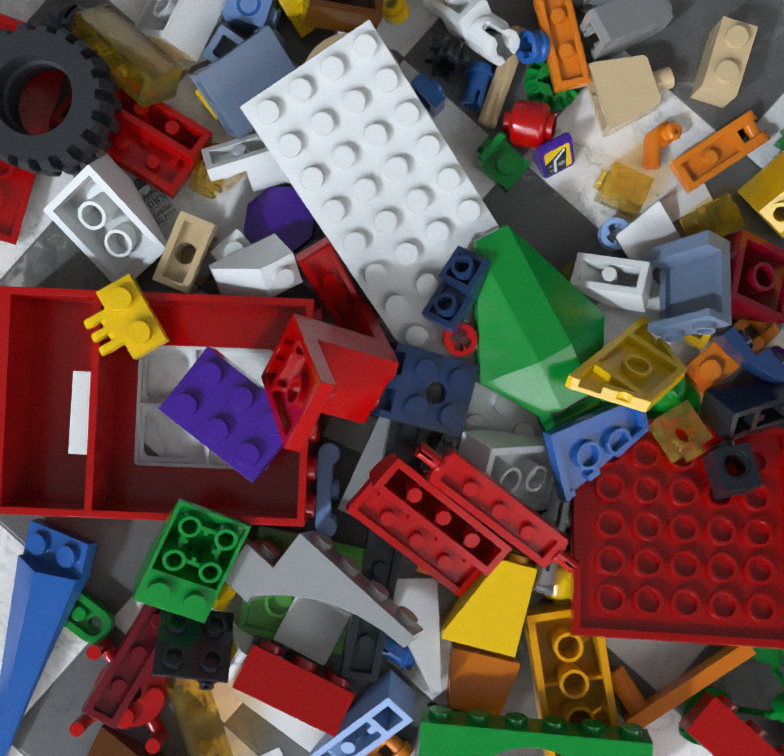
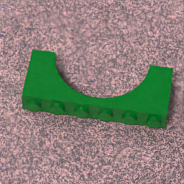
M435 705L431 706L430 709L423 708L418 756H493L515 748L545 749L562 756H652L653 742L648 730L635 723L625 722L621 723L620 726H610L594 719H584L581 723L567 722L559 716H545L543 719H534L518 712H509L505 716L491 715L483 709H470L467 712L452 711L447 706Z

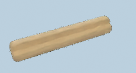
M519 26L511 27L518 35L522 31L527 30ZM516 53L511 55L505 61L506 63L501 66L497 65L478 118V124L482 127L494 129L497 125L519 63Z

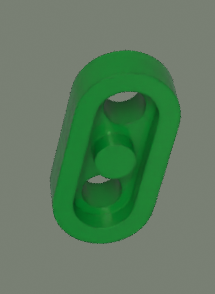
M82 589L64 626L83 641L95 643L98 640H104L110 635L115 625V619L109 608ZM94 616L101 619L102 626L100 628L93 625L92 618Z

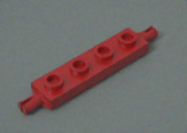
M425 442L420 444L421 449L419 447L416 449L414 455L431 467L427 475L428 481L541 567L544 568L556 562L569 573L575 571L573 567L578 568L579 560L565 551L569 541L565 533L452 447L449 451L440 455Z

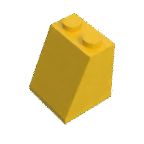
M513 548L489 576L482 573L461 598L456 595L439 617L441 638L515 658L537 573V568L529 560V557L524 555L519 549Z

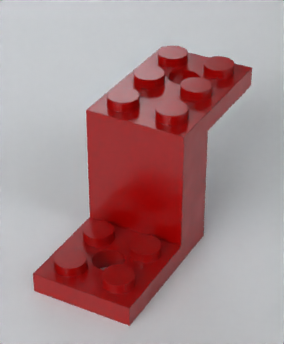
M356 299L341 327L293 313L261 375L284 449L300 452L306 439L315 432L317 420L321 413L364 424L371 411L375 410L378 406L380 396L388 382L395 377L399 361L369 303Z

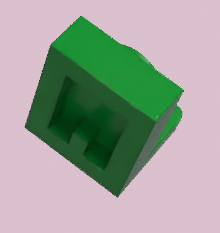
M500 132L495 139L489 135L478 147L476 153L479 157L475 166L507 193L526 172L531 163L505 142L506 135Z

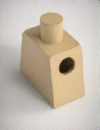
M645 55L597 61L588 64L591 83L586 88L603 138L654 112L662 103L659 92L671 89L675 85L671 68L665 67L652 72L648 57Z

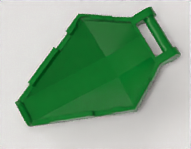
M508 225L498 226L472 241L474 253L491 262L486 279L473 304L474 329L477 330L478 353H475V365L480 366L476 382L534 413L543 432L613 403L591 396L557 417L552 418L551 413L562 411L588 396V394L567 388L565 383L570 373L603 348L605 314Z

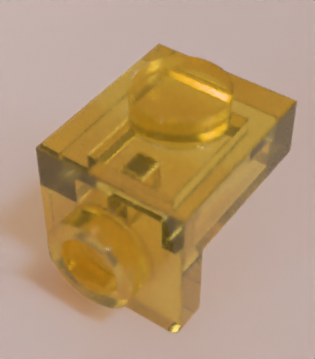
M729 193L679 219L687 236L706 230L723 236L745 225L740 215V210Z

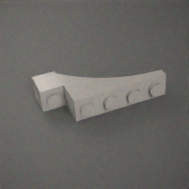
M312 530L299 533L282 557H280V550L268 541L261 540L247 543L236 557L225 580L246 602L262 598L264 595H287L313 599L337 606L381 629L403 648L414 642L424 630L417 623L418 618L411 610L404 606L399 607L388 597L389 592L382 584L366 578L360 572V565L351 557L342 556L332 547L334 545L333 541L320 531L315 532Z

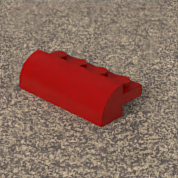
M111 71L110 75L117 79L120 91L115 94L122 101V112L115 113V120L120 122L118 133L111 131L107 140L112 145L107 152L100 149L97 153L101 156L108 154L118 166L174 199L189 178L195 179L204 164L201 150L211 147L213 132ZM69 83L71 93L50 117L51 124L55 128L65 119L71 107V83Z
M395 453L384 457L369 471L370 478L346 504L347 512L460 598L482 573L489 576L513 549L508 542L431 484L426 477Z

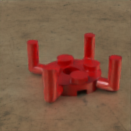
M106 637L104 640H98L87 649L86 654L91 660H97L103 656L108 665L116 652V648L111 640ZM106 665V666L102 669V671L100 672V674H99L97 680L95 681L94 686L96 685L97 681H98L99 678L101 677V675H102V673L104 672V670H105V668L107 667V665ZM152 666L140 686L141 696L132 699L116 727L127 729L146 724L152 736L147 741L145 748L148 753L155 754L168 738V731L158 714L163 709L167 699L169 679L163 676H153ZM82 713L70 725L69 732L72 736L79 737L97 720Z

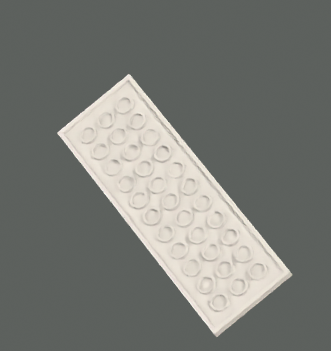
M368 20L240 106V109L397 343L475 364V353H478V345L469 355L461 357L451 354L442 344L441 337L444 329L426 320L421 313L441 284L438 275L457 246L459 245L474 253L472 241L498 227V224L373 24ZM472 306L464 322L474 329ZM459 329V334L451 335L450 339L455 342L454 348H460V343L465 346L468 342V338L463 335L464 329ZM433 382L427 388L434 391L433 396L438 401L442 395V388L438 382ZM475 382L464 424L465 431L495 430L544 438L543 431L534 413ZM591 395L584 397L583 399L577 401L576 403L570 405L562 411L551 413L552 418L557 417L558 415L571 409L577 404L590 398Z

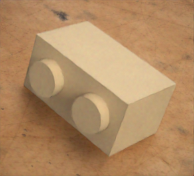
M725 16L720 19L709 33L690 98L724 108L738 95L758 29L757 26Z

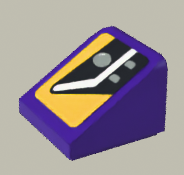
M565 132L537 147L532 158L543 178H549L574 164L573 143L569 132Z

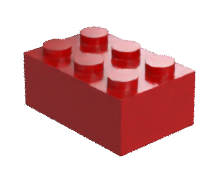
M263 637L261 643L253 640L249 652L234 679L232 688L336 737L355 696V693L349 687L350 682L347 678L340 677V674L330 669L324 675L315 670L317 667L315 662L297 653L293 659L282 654V646Z

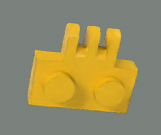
M127 274L97 291L96 294L105 309L83 322L87 329H92L99 324L103 325V328L91 335L95 343L107 337L110 338V342L98 349L102 356L125 345L132 358L137 360L170 341L134 276L131 274Z

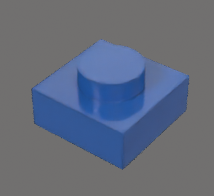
M422 73L417 75L410 85L424 108L435 118L445 107V90L434 78L431 77L428 80Z

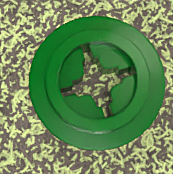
M547 60L541 63L533 62L527 69L524 78V89L528 99L547 102L551 106L552 111L562 110L573 103L580 88L555 93L553 96L550 84L542 82V80H547L550 75Z

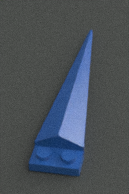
M41 518L30 521L24 552L18 555L0 674V756H8L45 665L90 576L97 546L96 541Z

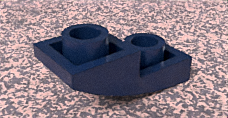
M458 245L438 275L441 284L422 311L423 317L456 335L483 286L491 266L490 260Z
M735 326L722 330L712 338L733 361L750 373L772 383L784 382V358L777 351H771L767 347L753 352L751 349L753 343L744 331L737 330Z

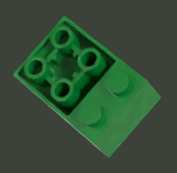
M179 498L151 543L136 574L133 600L205 623L248 535L251 524Z

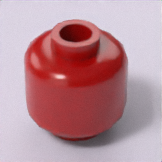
M521 99L516 101L511 111L505 112L503 132L508 133L512 145L537 149V147L554 139L557 113L552 112L551 106L547 102Z

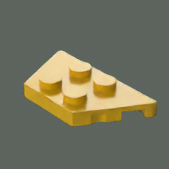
M642 316L570 373L565 386L569 389L646 413L683 379L687 367L678 356L671 352L670 346L666 341L661 340V338L656 340L648 332V323L651 322L648 318Z

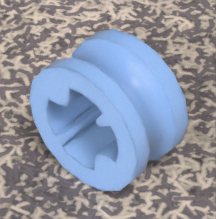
M611 218L603 223L597 233V240L600 246L610 252L621 250L622 247L620 244H617V240L610 242L607 239V236L610 234L608 227L612 226L613 230L618 227L622 231L629 223L621 218Z

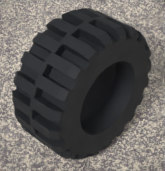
M28 22L17 24V32L14 33L8 28L0 31V160L37 175L41 173L49 177H60L62 172L69 175L80 172L81 163L88 165L97 160L98 157L95 154L100 149L107 152L112 145L107 140L111 131L118 133L120 122L115 120V113L122 112V101L115 96L120 91L117 79L110 75L112 69L95 50L64 28L57 29L52 24L41 22L35 28ZM49 70H62L68 75L72 87V102L67 116L60 125L47 133L40 135L29 134L23 127L19 115V101L22 91L27 83L38 74Z

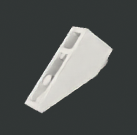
M435 578L397 579L393 602L399 607L404 606L411 610L418 618L417 623L424 629L418 638L408 645V648L432 694L441 695L438 581Z

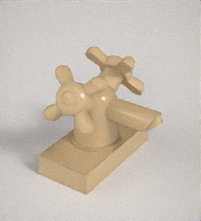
M180 210L170 237L166 240L167 244L152 280L186 294L196 293L198 287L195 284H204L207 279L205 276L198 275L205 263L207 251L212 255L210 252L215 248L212 242H216L219 238V234L216 232L217 226Z

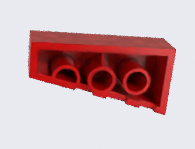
M705 691L678 723L713 756H784V748L779 744L775 749L764 740L768 734L750 718L746 723L735 715L739 708L721 693L716 698Z

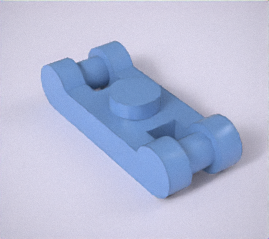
M328 442L322 445L318 452L315 528L316 531H320L328 537L333 536L339 526V519L333 513V500L340 499V479L334 478V466L342 455V449L336 442Z

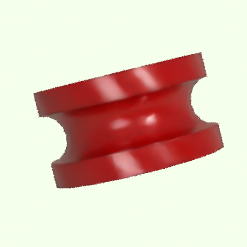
M465 322L460 327V329H464L463 335L468 338L465 346L460 343V348H454L455 342L450 339L452 333L445 329L442 332L441 340L443 346L455 356L469 355L477 346V333L473 327Z

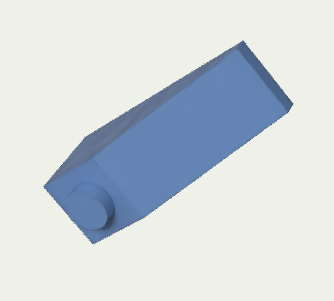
M389 670L377 682L368 686L352 703L336 737L326 733L311 750L310 756H366L414 721L416 692L395 672Z

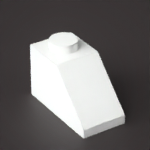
M275 233L209 265L221 295L274 297L302 283L293 252Z
M578 252L570 283L582 294L609 307L646 312L653 275L650 262Z

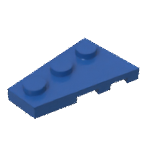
M610 403L543 432L559 500L565 503L569 502L576 495L574 491L586 480L591 482L601 473L599 469L613 456L619 457L650 430L645 412Z

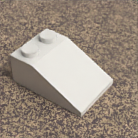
M108 154L88 164L43 209L112 283L127 274L133 275L134 278L139 276L163 254L167 244L165 237L133 181Z
M495 430L462 432L458 452L533 510L548 509L552 483L555 481L543 437Z

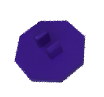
M272 186L248 203L243 233L252 244L275 233L294 254L313 239L315 219L293 187Z

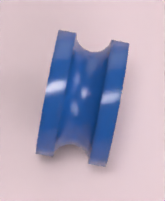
M524 30L518 35L520 43L516 54L522 63H541L547 59L550 51V41L544 30Z

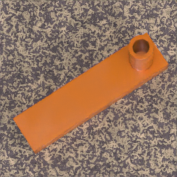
M726 646L646 699L624 666L619 665L610 670L613 690L627 710L621 716L625 722L635 723L644 728L754 656L756 652L752 647Z

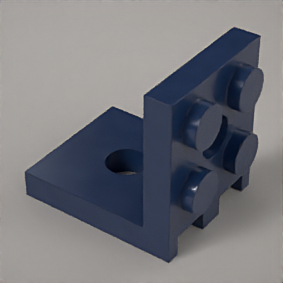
M389 342L399 361L397 373L388 382L380 396L378 406L370 414L461 438L480 366L401 343ZM438 382L442 388V395L438 401L431 403L427 399L426 390L431 383Z

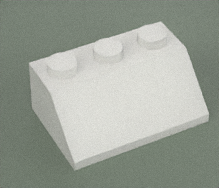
M147 0L130 34L179 59L198 61L209 44L208 39L214 27L223 18L222 13L227 0Z

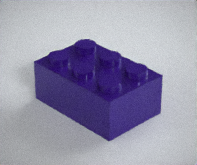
M207 347L159 407L161 412L250 482L259 479L283 448L264 386L217 349Z

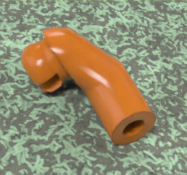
M664 121L645 135L643 140V169H660L661 150L673 141L678 140L681 136L682 128L676 121Z

